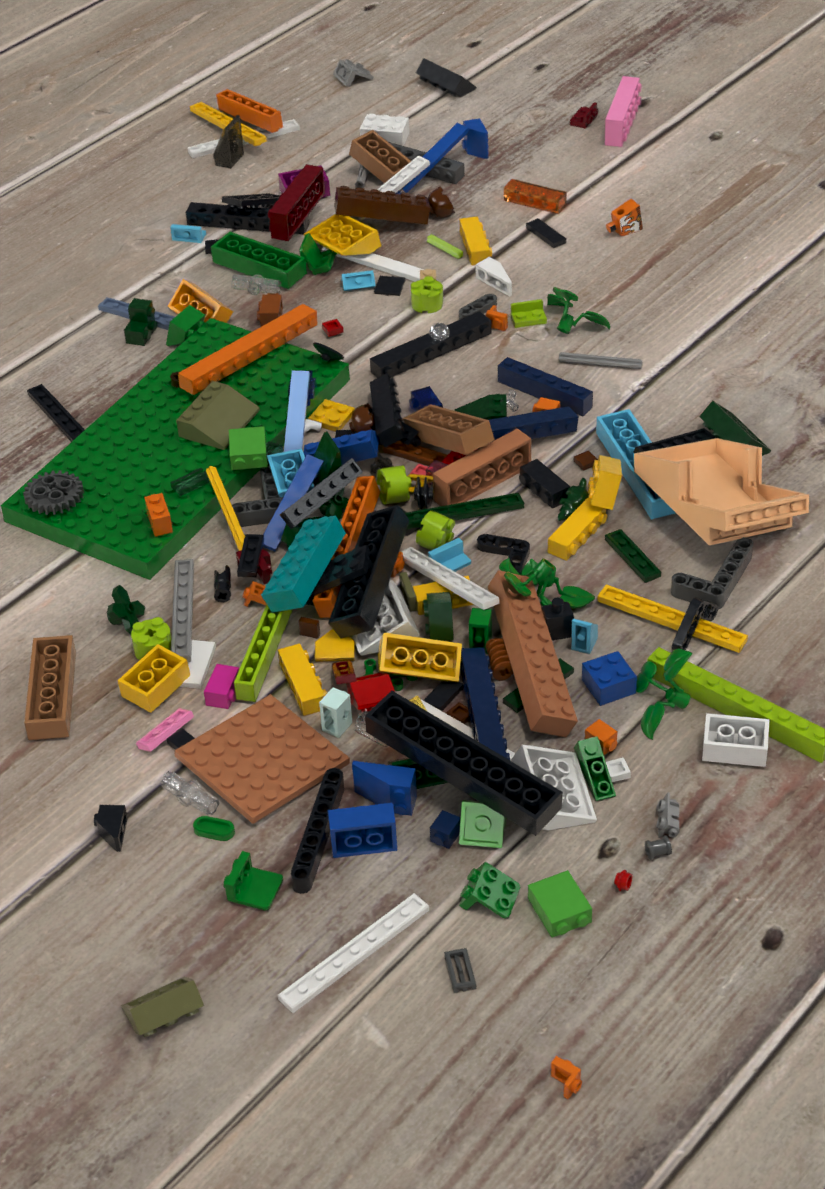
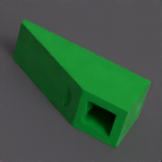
M598 736L577 741L574 751L577 755L582 774L595 801L615 797L616 793Z

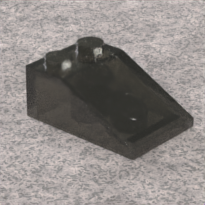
M237 115L222 132L213 154L215 166L231 169L244 155L240 115Z

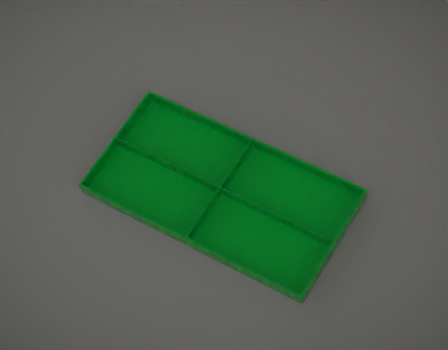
M208 319L32 477L38 479V475L45 476V472L51 474L52 471L58 473L60 470L62 474L67 471L69 475L74 473L75 477H79V480L82 481L84 489L83 498H80V503H76V507L70 506L69 511L63 509V513L57 511L55 515L53 512H50L48 515H46L45 511L39 514L38 510L33 512L32 508L29 509L28 504L25 503L23 494L25 492L24 487H28L27 483L32 482L31 478L1 505L4 522L151 580L221 510L206 469L209 466L216 467L229 500L260 471V468L232 470L229 446L222 450L179 437L176 420L203 391L192 395L182 388L173 387L170 378L172 373L181 372L252 331L216 319ZM285 343L219 380V383L229 385L260 407L258 413L244 428L264 426L267 453L276 454L285 444L292 370L310 372L306 419H308L325 399L330 400L350 380L348 363L330 359L328 362L320 358L321 354ZM163 493L170 513L173 533L155 537L147 515L144 497Z

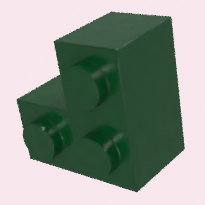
M133 298L128 306L130 321L124 329L126 344L145 346L157 328V321H155L154 316L155 308L153 307L152 300Z
M450 592L427 593V600H423L424 615L429 619V624H425L426 635H430V639L454 640Z

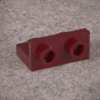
M594 102L590 108L580 107L570 119V125L586 129L598 115L597 103Z

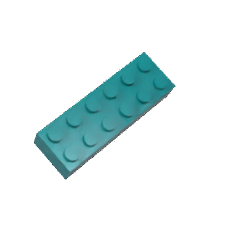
M336 515L324 516L314 520L309 519L302 524L300 531L295 536L294 541L289 546L288 551L281 559L279 566L274 571L273 576L261 594L271 612L303 608L346 534Z

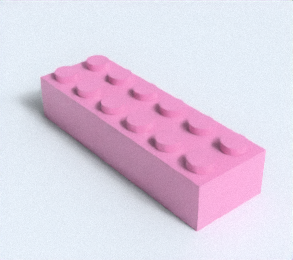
M622 77L605 119V145L622 147L624 141H627V134L630 133V127L633 125L636 112H638V106L641 104L639 92H641L642 84H640V78Z

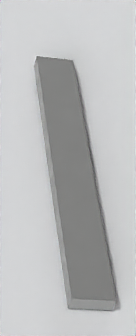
M194 559L175 560L171 651L187 659L188 662H191Z

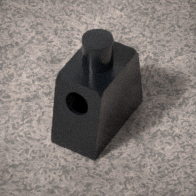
M554 598L552 604L542 607L551 639L554 641L572 638V620L574 615L569 602H564L562 598Z

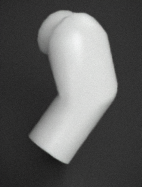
M306 419L304 435L310 429L320 431L322 423Z

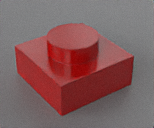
M337 319L322 323V329L328 337L344 332L343 326Z

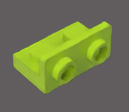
M543 300L511 303V319L514 327L547 324V317L543 310Z

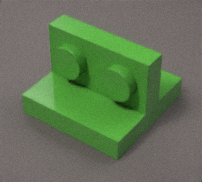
M463 800L461 805L459 845L502 848L506 817L481 802Z

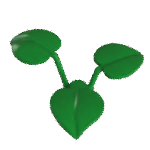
M553 287V292L556 295L548 294L547 305L564 306L563 316L557 327V330L569 334L571 327H575L582 317L606 326L610 330L609 321L598 313L586 311L575 321L573 316L567 314L568 308L573 307L570 300L578 301L576 294L558 287Z
M509 558L500 563L499 569L506 572L504 574L506 580L523 596L529 597L532 592L526 585L534 578L539 582L545 580L539 595L540 603L542 606L552 604L544 596L547 583L551 579L549 574L555 569L548 560L543 558L532 570L523 575L530 576L523 583L513 575L520 574L512 566Z
M530 559L524 566L521 575L523 576L538 563ZM556 567L549 574L551 579L546 587H550L555 583L558 593L562 595L560 598L564 602H569L571 608L584 607L595 599L593 594L575 586H566L562 591L559 585V578L555 577ZM534 578L532 580L534 586L539 584L536 592L539 597L545 580L539 582Z
M675 649L668 656L664 664V670L666 671L664 673L665 680L670 682L674 688L667 689L652 680L656 674L657 667L651 661L645 662L640 670L641 672L637 675L636 692H644L649 683L666 692L665 698L668 701L656 702L655 706H648L641 719V729L649 739L653 740L654 732L664 715V706L672 708L677 706L684 709L690 702V695L685 693L673 681L693 654L690 651Z

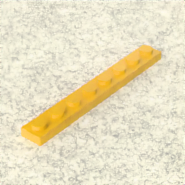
M203 102L190 106V111L253 146H260L262 143L267 142L265 135Z
M607 584L597 596V602L677 631L685 615V612ZM701 618L693 634L696 638L740 653L748 641V635Z

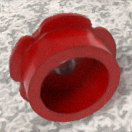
M627 870L616 874L614 884L619 891H628L630 889L633 875L628 873Z

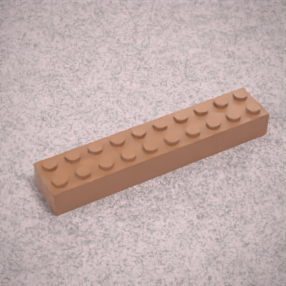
M498 570L489 583L488 590L499 597V604L494 606V610L530 730L567 737L578 720L533 581L526 585L532 592L529 597L520 594L504 577L506 572ZM513 574L522 583L529 578L528 576Z

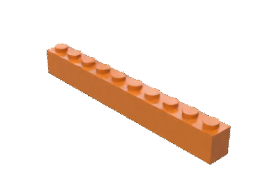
M301 304L178 373L180 388L192 395L204 390L212 381L227 377L317 326V311L305 304Z
M374 476L357 477L340 523L346 534L331 559L340 554H346L355 548L367 514L374 512L380 494ZM342 584L314 596L313 603L319 618H330Z

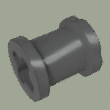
M666 835L662 836V839L645 841V851L648 858L652 860L658 855L672 854L671 843Z

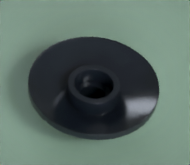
M317 342L313 343L315 349L321 353L320 358L329 362L330 359H344V356L336 350Z

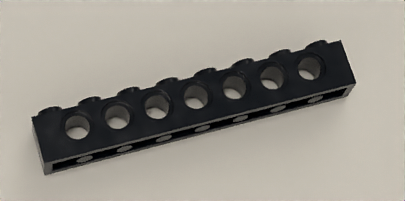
M190 202L186 210L187 225L270 232L268 211L271 208L247 207V209H239L238 206L229 207L228 205ZM309 216L295 234L306 233L309 226Z

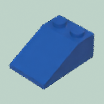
M360 761L352 762L355 793L376 805L393 803L394 814L412 816L417 799L415 768Z

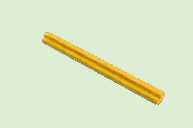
M209 466L206 469V473L238 550L241 551L245 538L216 467Z

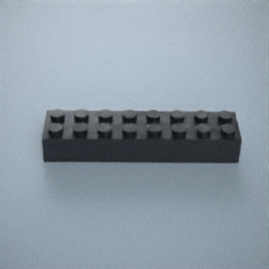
M398 505L368 513L365 518L355 548L367 545L370 549L367 574L342 584L328 622L340 638L369 632L374 628L410 521Z

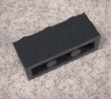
M538 459L520 467V482L552 509L561 505L559 503L562 498H568L566 492L570 486Z

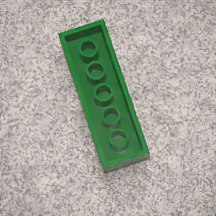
M233 232L227 233L211 246L213 263L286 289L292 287L307 274L305 257Z

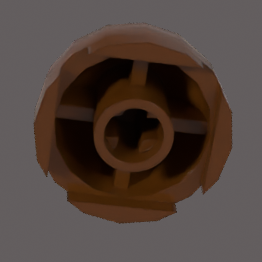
M439 186L428 196L430 214L434 213L437 217L446 218L454 214L455 211L448 196L442 194L443 189Z
M369 403L357 407L352 412V422H349L352 433L368 430L376 431L374 414L369 411L372 409Z

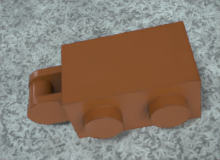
M279 293L262 295V300L258 303L259 311H257V320H260L261 327L282 315V295H279Z

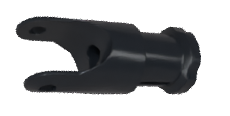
M228 565L225 566V570L221 574L217 570L214 571V588L216 589L214 598L218 602H227L231 597V592L229 591L231 588V570Z

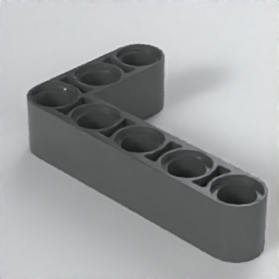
M268 459V467L260 468L265 499L240 502L232 505L241 527L270 523L282 501V497L278 495Z
M746 537L738 539L712 582L685 573L674 574L671 580V595L688 602L697 597L718 605V609H721L752 559L753 541Z

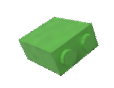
M264 426L229 429L232 470L268 467Z
M568 870L528 885V900L551 938L592 923V907Z

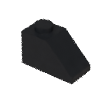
M99 805L98 813L94 815V826L98 827L99 835L114 850L121 852L128 820L125 805Z

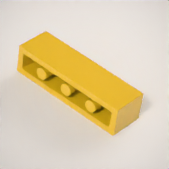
M478 216L459 219L460 234L471 266L488 257H492V248L489 247V240L486 239V232L483 230V224L479 222Z
M587 498L548 538V553L566 561L572 555H575L579 547L584 545L587 539L592 534H595L598 527L606 522V508L591 505V499Z
M300 643L278 649L279 664L303 716L320 712L319 702L327 692L321 688V679L315 675L314 664L309 663L307 650H303Z

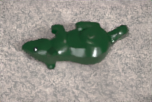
M585 478L580 480L579 486L573 485L566 492V495H568L567 499L562 498L559 504L562 507L557 517L558 521L566 520L588 498L589 493L586 490L587 480Z

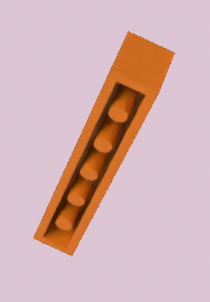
M229 89L216 94L219 110L271 133L277 132L283 127L281 111Z

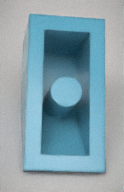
M573 619L571 650L590 654L598 639V625Z

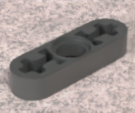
M486 294L460 308L459 320L479 311L483 314L486 313L493 305L497 306V296Z

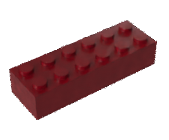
M306 164L292 183L288 185L278 201L275 202L274 206L268 211V218L270 219L269 231L271 232L272 239L289 242L324 196L323 167Z

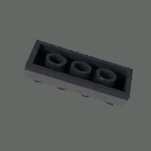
M423 58L416 71V74L420 76L419 79L424 82L428 80L432 86L436 87L438 85L439 89L444 92L448 90V93L453 96L458 95L462 97L477 88L464 77Z

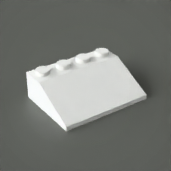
M391 578L373 630L353 636L361 656L379 652V643L383 633L412 637L420 636L401 590Z
M521 745L511 761L563 792L562 809L542 830H554L595 823L597 818L576 753Z

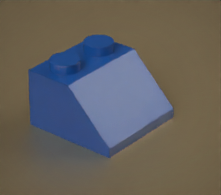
M481 119L463 121V125L469 128V132L461 141L462 148L469 155L488 159V132Z

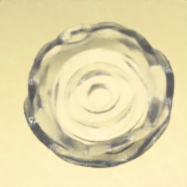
M436 323L429 330V335L433 340L443 341L449 337L450 333L448 326L444 323Z

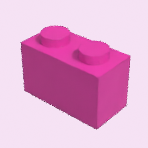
M216 664L204 690L206 706L229 709L231 703L236 699L234 681L239 667Z

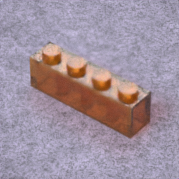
M511 179L504 187V201L559 214L566 206L567 192Z

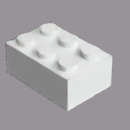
M367 114L360 127V136L374 130L387 142L404 146L409 135V118Z
M706 713L702 761L766 767L769 719Z

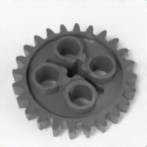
M61 470L58 473L52 471L51 474L45 472V476L38 475V479L32 478V482L27 483L28 487H24L25 492L23 494L28 508H32L33 512L38 510L39 514L45 511L46 515L50 512H53L55 515L57 511L63 513V509L69 511L70 506L76 507V503L81 502L80 498H83L84 493L82 481L79 480V477H75L74 473L69 475L68 471L62 474Z

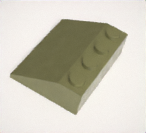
M212 381L176 420L179 437L225 450L229 446V429L244 428L258 413L260 407L229 385Z

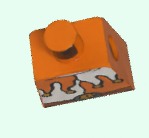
M629 199L611 212L612 222L606 224L609 233L616 231L620 236L642 230L640 205L633 199Z

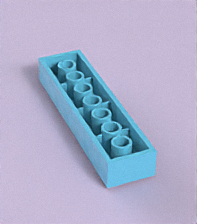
M630 409L598 416L596 421L597 436L610 456L621 460L622 475L649 517L655 519L676 514L634 472L633 451L635 447L652 442Z

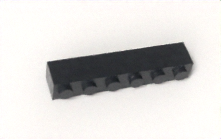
M388 373L369 382L376 435L384 447L403 439L404 431L401 423L403 421L400 415L401 409L398 405L400 401L397 397L399 395L396 389L397 383L393 377L390 378Z

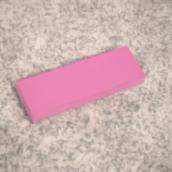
M177 709L136 743L138 748L151 752L194 717L192 711Z

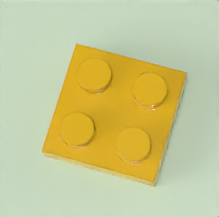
M325 399L308 419L322 423L321 428L336 432V430H341L351 419L355 408Z

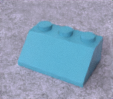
M302 449L267 455L276 489L281 497H284L305 459Z

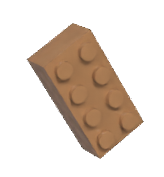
M374 130L352 140L349 155L383 183H386L411 162Z

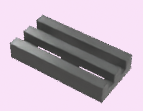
M467 948L444 952L454 993H459L458 990L460 989L463 992L468 991L467 988L470 987L472 990L477 989ZM459 955H463L469 977L467 982L465 981ZM452 956H454L461 983H457L451 961Z

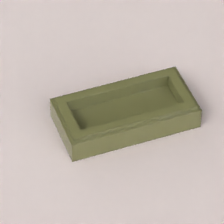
M402 572L399 574L404 599L410 612L417 611L415 592L407 572Z

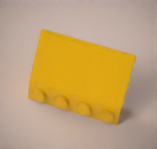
M334 214L304 233V237L310 233L316 243L342 256L370 254L381 247L378 230L345 215Z

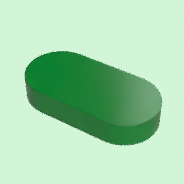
M201 816L193 823L194 832L200 837L228 841L235 835L234 824L228 820Z

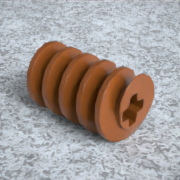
M503 638L489 640L486 643L493 677L498 681L506 680L514 673Z

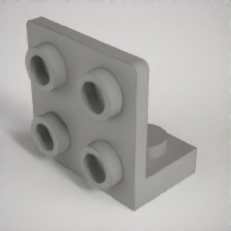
M340 59L333 73L335 77L348 87L354 81L355 75L372 80L374 78L370 71L365 69L362 64H353L348 59L345 61Z

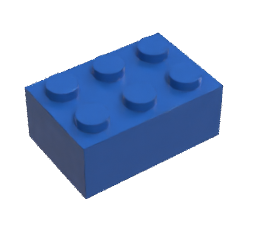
M393 803L328 810L333 858L398 851Z

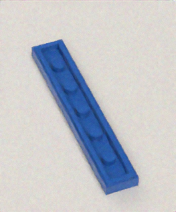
M309 454L306 455L263 534V547L274 552L277 551L286 526L280 514L308 493L323 466V460Z

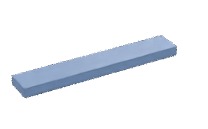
M292 370L284 452L297 449L303 450L310 380L309 371Z

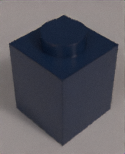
M442 810L430 826V841L438 846L450 849L460 835L461 817Z

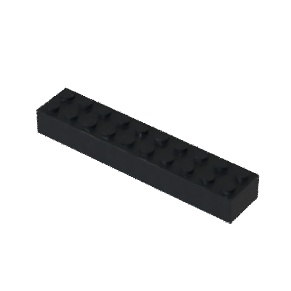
M390 691L365 715L366 732L535 836L562 809V791L394 691Z

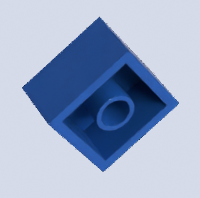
M619 651L582 663V681L600 706L636 694L637 676Z

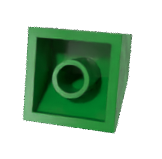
M191 305L187 306L170 321L166 345L182 344L205 323V314Z

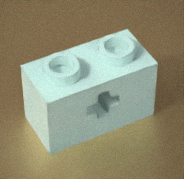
M333 687L319 702L322 731L340 738L353 723L350 694Z

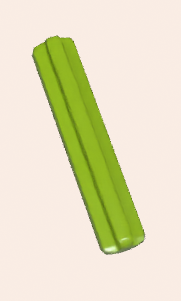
M433 234L427 237V242L457 259L463 257V251Z

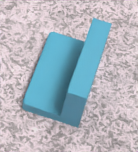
M172 224L170 227L173 241L202 243L206 235V230H202V227Z
M373 270L341 275L344 291L375 287Z
M460 538L428 552V557L454 572L471 564V559L464 554L463 541Z

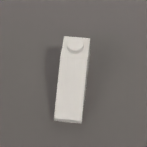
M488 257L476 264L477 279L509 297L512 296V282L500 262Z

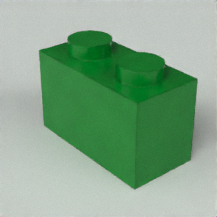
M472 608L469 620V648H484L485 654H488L486 643L492 639V609Z

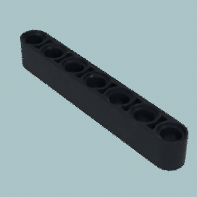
M338 768L328 769L324 774L291 869L292 887L299 894L307 893L312 888L330 835L328 810L339 808L344 793L343 772Z

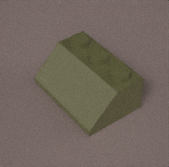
M182 977L121 1006L135 1033L146 1037L157 1032V1027L162 1025L168 1027L177 1023V1018L185 1014L186 1017L198 1013V1008L204 1006L195 981Z

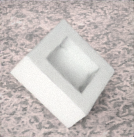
M624 757L606 762L612 782L631 778V771Z

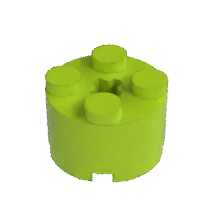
M427 276L422 280L411 283V303L415 311L422 313V311L434 313L442 308L444 302L443 285L439 281L433 280L431 276Z
M404 465L377 470L376 482L377 485H380L379 498L382 504L410 500L408 487H411V478L406 476Z
M429 511L421 522L423 525L422 530L417 531L416 543L426 549L433 550L453 540L454 533L452 530L455 526V520L437 512Z
M155 617L133 624L131 638L134 654L137 659H142L157 644L171 651L172 638L170 628L162 618Z

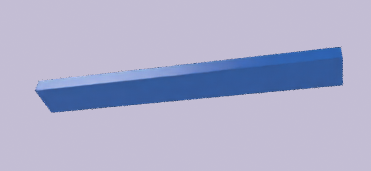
M456 123L422 157L429 160L430 165L395 194L408 193L469 132V128Z

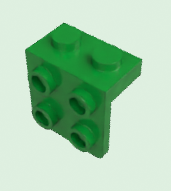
M310 233L305 235L299 249L300 255L306 258L308 268L314 275L329 272L337 255L336 252L330 249L321 252Z
M242 851L239 858L234 860L231 873L224 879L223 887L226 889L227 901L268 910L283 883V875L252 867L250 853Z
M486 861L477 869L473 868L467 877V880H469L468 885L464 887L460 894L462 900L459 906L468 910L473 904L479 902L502 918H508L518 896L520 884Z

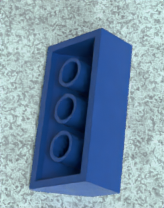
M374 430L361 431L333 438L341 452L342 465L351 458L358 462L377 457L379 438ZM320 441L304 445V456L306 457L309 454L314 457Z

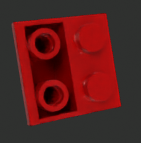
M385 672L356 677L355 682L346 683L351 704L356 709L361 710V712L372 710L390 691L395 692L390 676Z

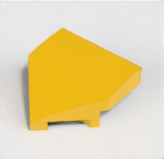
M332 629L315 641V662L355 661V641L352 638H340Z

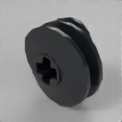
M418 477L414 488V499L418 502L419 509L423 508L424 502L426 509H429L433 500L434 484L432 482L431 486L428 487L427 477H425L423 487H421L420 477Z

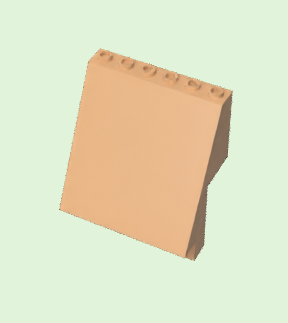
M714 438L634 453V472L709 546L792 527L793 516L809 513V494L762 484V447Z

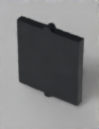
M380 276L374 294L400 296L406 278Z

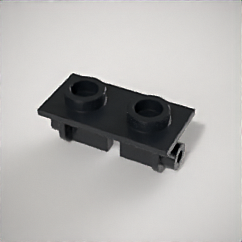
M401 422L404 431L403 439L399 441L407 446L409 444L414 447L420 446L421 439L417 436L419 431Z

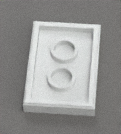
M192 640L191 662H188L190 676L179 687L202 688L216 648L215 642Z

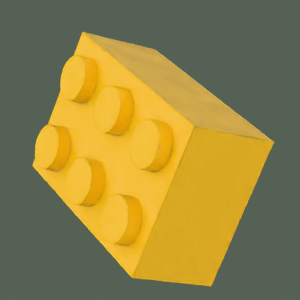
M599 455L598 460H594L593 477L589 478L588 498L591 499V505L613 510L622 478L621 460Z
M157 644L117 680L121 697L151 713L190 676L187 659Z

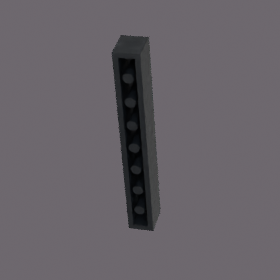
M479 311L371 357L370 372L377 378L388 373L390 378L492 334L491 320Z

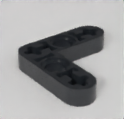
M482 534L477 538L478 550L508 556L515 570L520 575L522 574L530 554L529 542L490 534ZM513 560H521V562L516 563Z
M697 597L693 598L673 640L672 649L686 650L700 618L707 621L714 620L718 612V605Z

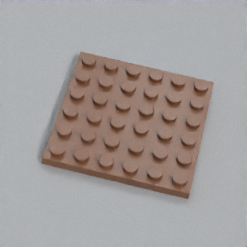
M271 694L174 751L175 757L252 824L320 783L328 769H342L350 764V757Z

